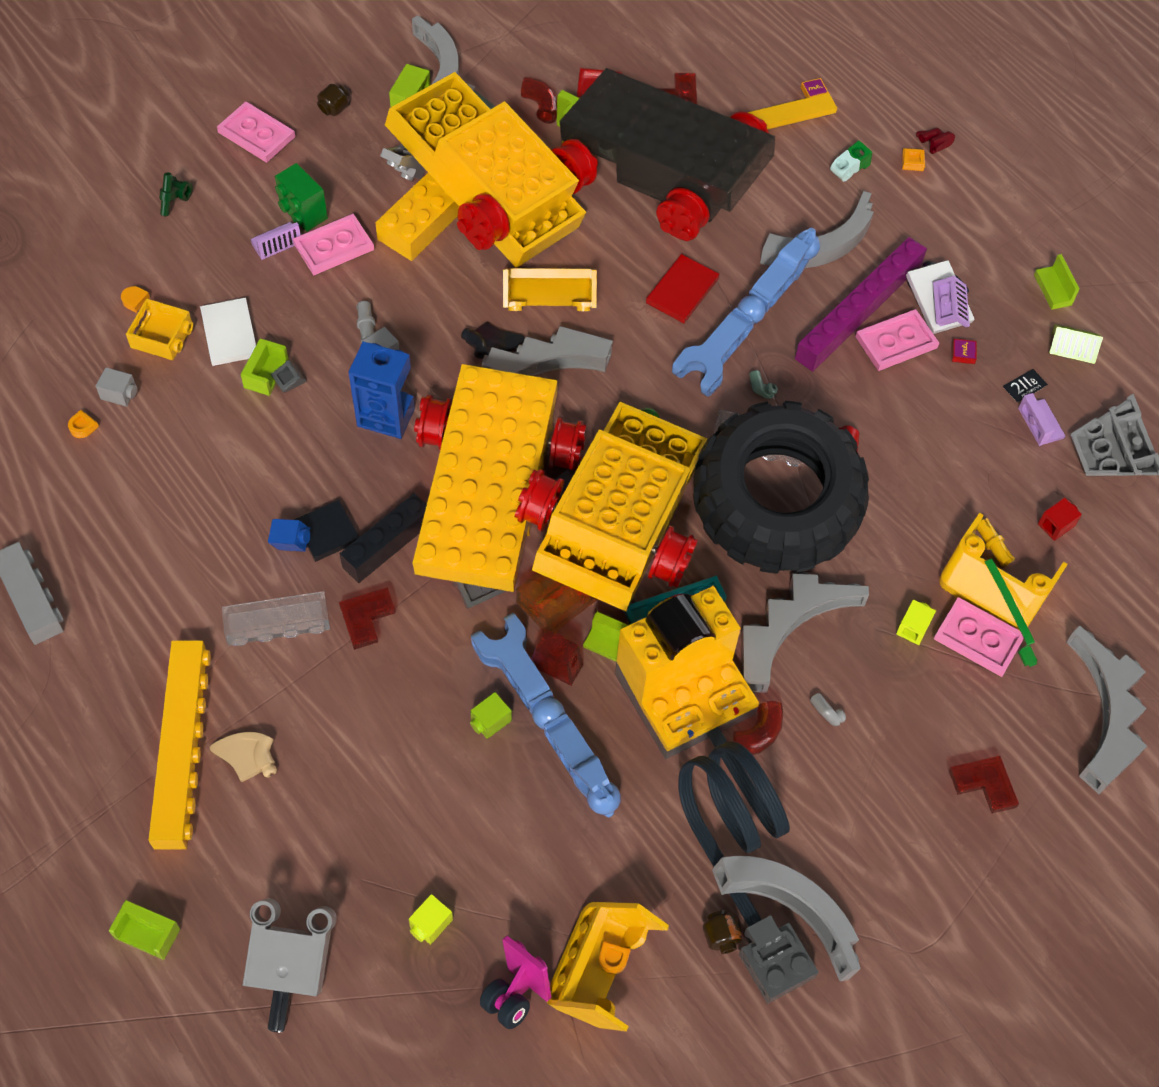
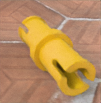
M988 518L981 520L977 530L986 542L985 547L987 550L992 551L1001 567L1007 566L1015 558L1004 544V538L1002 535L997 534Z

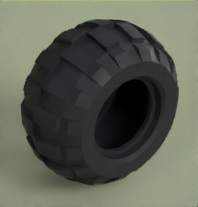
M767 401L751 405L747 409V413L741 415L735 413L718 426L715 434L707 439L699 454L694 472L693 500L706 534L714 544H719L727 551V556L742 565L748 563L760 567L762 572L778 574L779 571L793 570L794 573L813 569L815 565L833 559L845 549V546L856 535L868 507L869 475L864 457L860 458L857 453V442L847 429H839L833 424L834 419L831 415L820 409L816 413L803 409L800 402L784 401L783 405L771 406ZM766 455L789 456L811 468L819 478L823 490L817 500L805 509L789 513L776 512L762 506L752 497L745 484L744 467L750 461Z

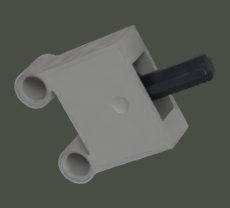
M265 898L251 907L250 919L252 921V928L242 986L273 990L268 1030L272 1032H283L285 1030L290 993L318 996L322 992L330 934L337 922L336 913L330 907L321 906L308 915L306 922L309 931L271 926L272 923L278 920L281 914V907L274 899ZM262 905H266L271 909L272 915L269 920H265L260 916L259 910ZM318 913H323L327 916L328 925L326 928H321L316 924L315 918Z

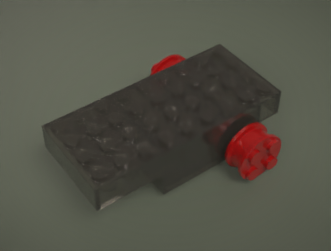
M608 68L600 74L560 120L561 141L578 139L592 154L616 163L617 183L661 201L656 210L660 228L664 232L684 241L696 238L700 228L711 222L721 208L731 212L773 158L775 151V136L769 134L765 121L750 113L739 111L732 114L729 118Z

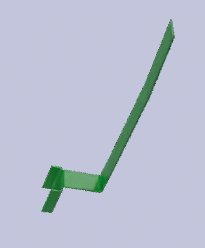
M993 559L984 561L1027 646L1018 651V654L1025 667L1027 665L1032 667L1037 664L1038 660L1030 646L1035 643L1031 632Z

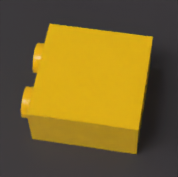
M146 299L129 327L126 336L130 348L174 360L176 354L181 352L185 338L191 334L193 322L187 310ZM147 309L146 317L142 321L140 328L136 331V335L133 334L135 328L139 325L140 319L144 316V313Z

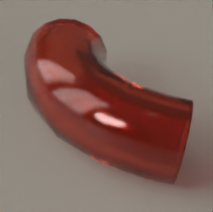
M524 77L521 86V97L537 103L536 116L540 121L547 124L554 123L557 119V97L554 90L543 81Z
M767 701L759 704L755 725L747 730L734 731L733 742L743 745L752 755L759 754L771 746L782 730V703Z

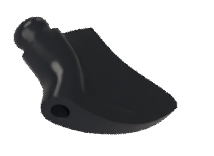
M488 322L476 330L465 328L461 333V338L474 348V356L478 359H483L485 355L488 356L492 347L511 352L518 348L519 344L522 345L525 339L523 335L500 330Z

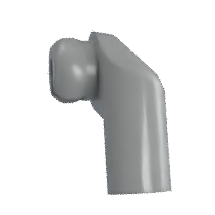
M820 693L811 697L810 702L832 726H839L840 723L845 722L846 715L841 709L834 711Z

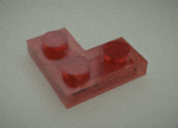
M675 73V89H654L655 110L697 111L696 73Z
M388 587L339 602L354 650L378 643V637L372 620L395 614V607Z
M1001 756L952 766L948 770L957 795L982 789L992 814L1018 807L1019 802Z

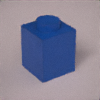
M272 519L268 538L270 545L283 551L306 552L307 544L310 541V528L299 520Z

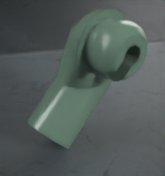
M756 370L749 373L754 393L765 399H771L778 391L775 384H764L760 371Z

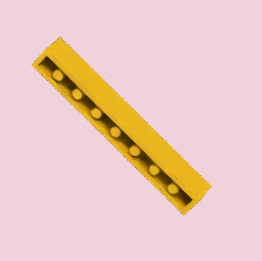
M171 641L148 840L154 850L187 849V842L192 840L193 836L190 814L195 813V798H192L193 788L198 786V773L195 772V765L200 762L201 751L197 745L198 738L203 736V723L200 722V716L205 713L206 708L205 698L202 697L203 689L208 687V675L205 674V668L210 665L211 658L210 650H206L203 641Z

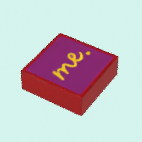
M953 339L952 362L975 364L977 360L976 341Z

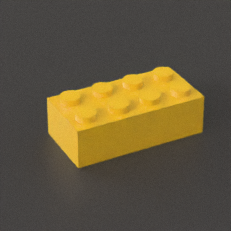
M427 173L375 222L377 240L410 261H413L458 217L459 205Z

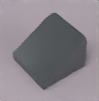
M290 360L286 361L271 374L284 393L307 381L298 366Z

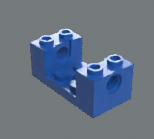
M362 342L348 371L357 427L402 439L415 410L414 396L401 391L411 369L409 354L401 350L382 347L377 343Z

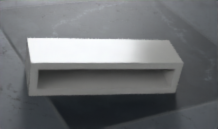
M17 542L0 550V577L34 645H37L64 632L60 625V622L64 620L58 608L52 609L50 605L54 599L48 587L42 589L40 583L44 582V579L38 568L33 570L31 564L35 561L29 549L23 550L20 543Z

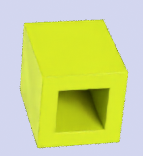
M913 600L896 634L920 645L936 610L926 603Z
M431 894L409 918L410 933L420 942L426 940L431 945L453 921L452 911Z

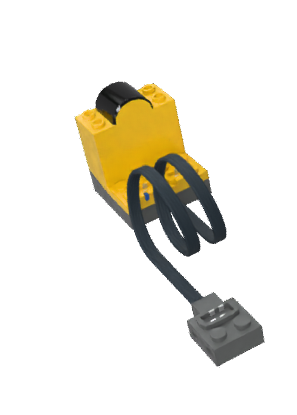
M714 586L692 596L683 593L669 597L653 607L646 618L620 629L615 671L617 679L665 760L708 738L713 743L715 748L710 752L709 757L697 756L684 763L678 778V790L684 814L713 867L724 855L698 810L692 788L694 766L700 767L707 773V782L716 809L736 842L746 853H751L761 847L760 836L744 801L729 776L720 766L721 758L766 830L774 838H779L790 831L789 821L782 803L759 762L743 745L727 741L722 731L756 715L759 701L733 662L741 628ZM730 893L734 903L749 926L744 933L749 944L741 948L739 956L766 1003L769 1004L815 979L819 972L790 923L778 928L771 915L764 919L760 918L746 893Z

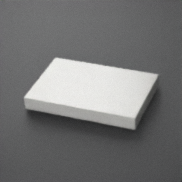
M948 260L909 271L906 274L925 321L933 334L962 326L958 322L941 327L936 324L933 282L955 276ZM968 305L969 322L972 323L975 319Z
M246 298L200 306L212 366L249 359L256 347Z

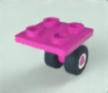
M506 935L502 941L507 967L515 975V978L511 985L503 979L492 981L480 997V1006L489 1014L498 1012L499 1023L506 1029H513L522 1023L530 1009L529 1001L522 995L530 988L548 1002L551 999V991L546 963L540 957H533L528 953L526 947L520 941H514Z

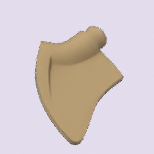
M256 732L237 733L227 736L210 746L213 754L228 762L235 769L241 782L261 772L267 778L271 777L270 774H276L277 768L274 766L275 762L270 753L274 740L264 734Z

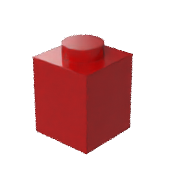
M1063 498L1043 513L1038 525L1056 541L1076 526L1082 514L1074 504Z

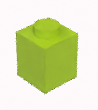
M496 692L470 710V725L477 734L482 733L486 739L512 721L511 709Z

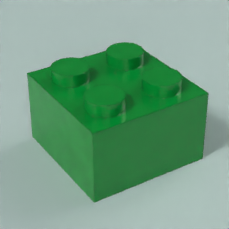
M297 163L275 175V190L279 197L278 205L284 213L287 212L291 216L294 223L297 222L299 226L308 232L328 219L323 188Z

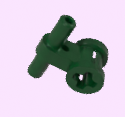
M169 172L164 173L163 186L159 194V199L161 200L160 214L162 216H169L170 201L178 197L182 201L189 200L193 191L192 183L179 181Z

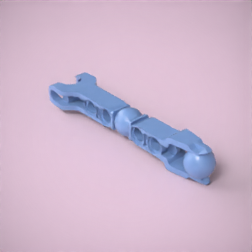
M811 227L798 233L790 243L781 249L775 261L749 291V296H745L740 300L737 308L723 320L702 345L690 346L682 351L673 364L672 373L683 378L690 371H700L705 375L700 385L701 393L709 397L717 390L723 381L724 363L749 335L754 324L760 322L765 313L778 301L789 286L799 279L809 260L818 254L820 242L814 228Z
M514 613L504 617L507 635L503 639L491 640L482 631H477L470 635L472 646L481 662L503 671L526 708L532 714L535 724L544 730L545 736L569 772L574 784L587 798L589 807L597 814L608 818L613 816L614 811L621 802L620 791L617 786L609 782L599 758L595 756L574 723L565 714L562 703L553 698V693L525 651L527 643L526 629Z

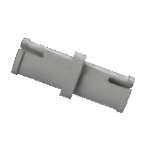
M360 301L356 305L358 312L356 323L357 328L360 330L361 343L362 340L374 333L375 320L372 317L371 304L368 301Z

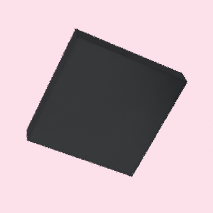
M339 500L294 519L301 521L310 528V541L307 544V548L315 562L347 548L359 538Z

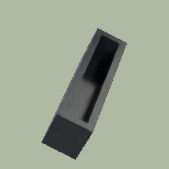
M413 493L339 553L342 568L358 583L364 580L420 534L427 504Z

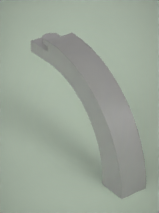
M420 16L414 17L412 19L413 35L434 53L440 64L439 72L432 84L453 72L459 75L457 49L448 32L438 22L431 26L428 21L423 20Z
M863 191L855 212L845 224L828 234L818 236L820 250L814 258L809 260L805 268L817 267L838 260L848 254L862 241L870 227L874 214L871 211L873 203L869 202L872 193ZM770 233L763 248L760 264L770 266L778 257L781 249L794 238Z
M722 857L714 866L712 872L721 895L730 893L758 894L780 902L803 918L823 943L840 982L849 980L861 969L858 956L852 948L859 939L851 923L835 901L813 881L785 865L758 857Z

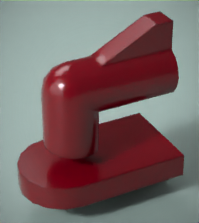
M939 128L916 132V137L919 138L921 143L931 140V154L951 146L955 140V135L952 132L948 131L945 133Z

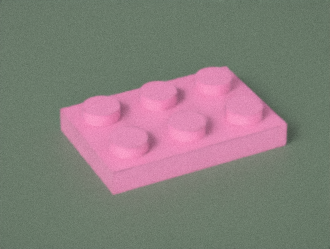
M244 102L217 126L218 133L266 163L295 138L294 130L248 102Z
M354 214L293 238L296 249L313 276L374 250V244Z
M916 309L859 330L855 336L878 371L937 349L939 345L938 340Z
M959 597L934 637V640L1001 677L1024 639L1018 629Z

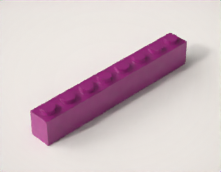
M908 237L799 342L795 360L813 372L907 280L906 274L909 271L919 269L922 266L927 248L911 237Z

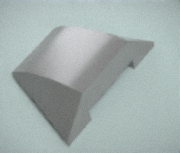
M1134 394L1127 397V400L1117 407H1111L1109 412L1100 418H1094L1071 433L1072 441L1086 476L1159 475V455L1155 453L1141 419V411Z

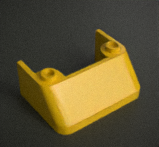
M504 268L503 307H508V311H522V306H576L577 311H590V307L596 308L597 270L591 268Z
M979 513L939 577V583L945 591L955 597L965 600L1019 630L996 582L984 562L986 560L981 558L985 550V543L975 534L984 516ZM1064 561L1052 579L1043 574L1035 573L1030 575L1025 583L998 568L1027 627L1068 565Z
M591 902L587 904L580 913L550 983L551 999L547 1004L558 1011L595 1027L627 1031L629 1026L615 1017L614 1003L606 999L616 974H608L600 966L599 954L603 941L629 949H636L644 944L648 930L667 931L669 925L639 903Z

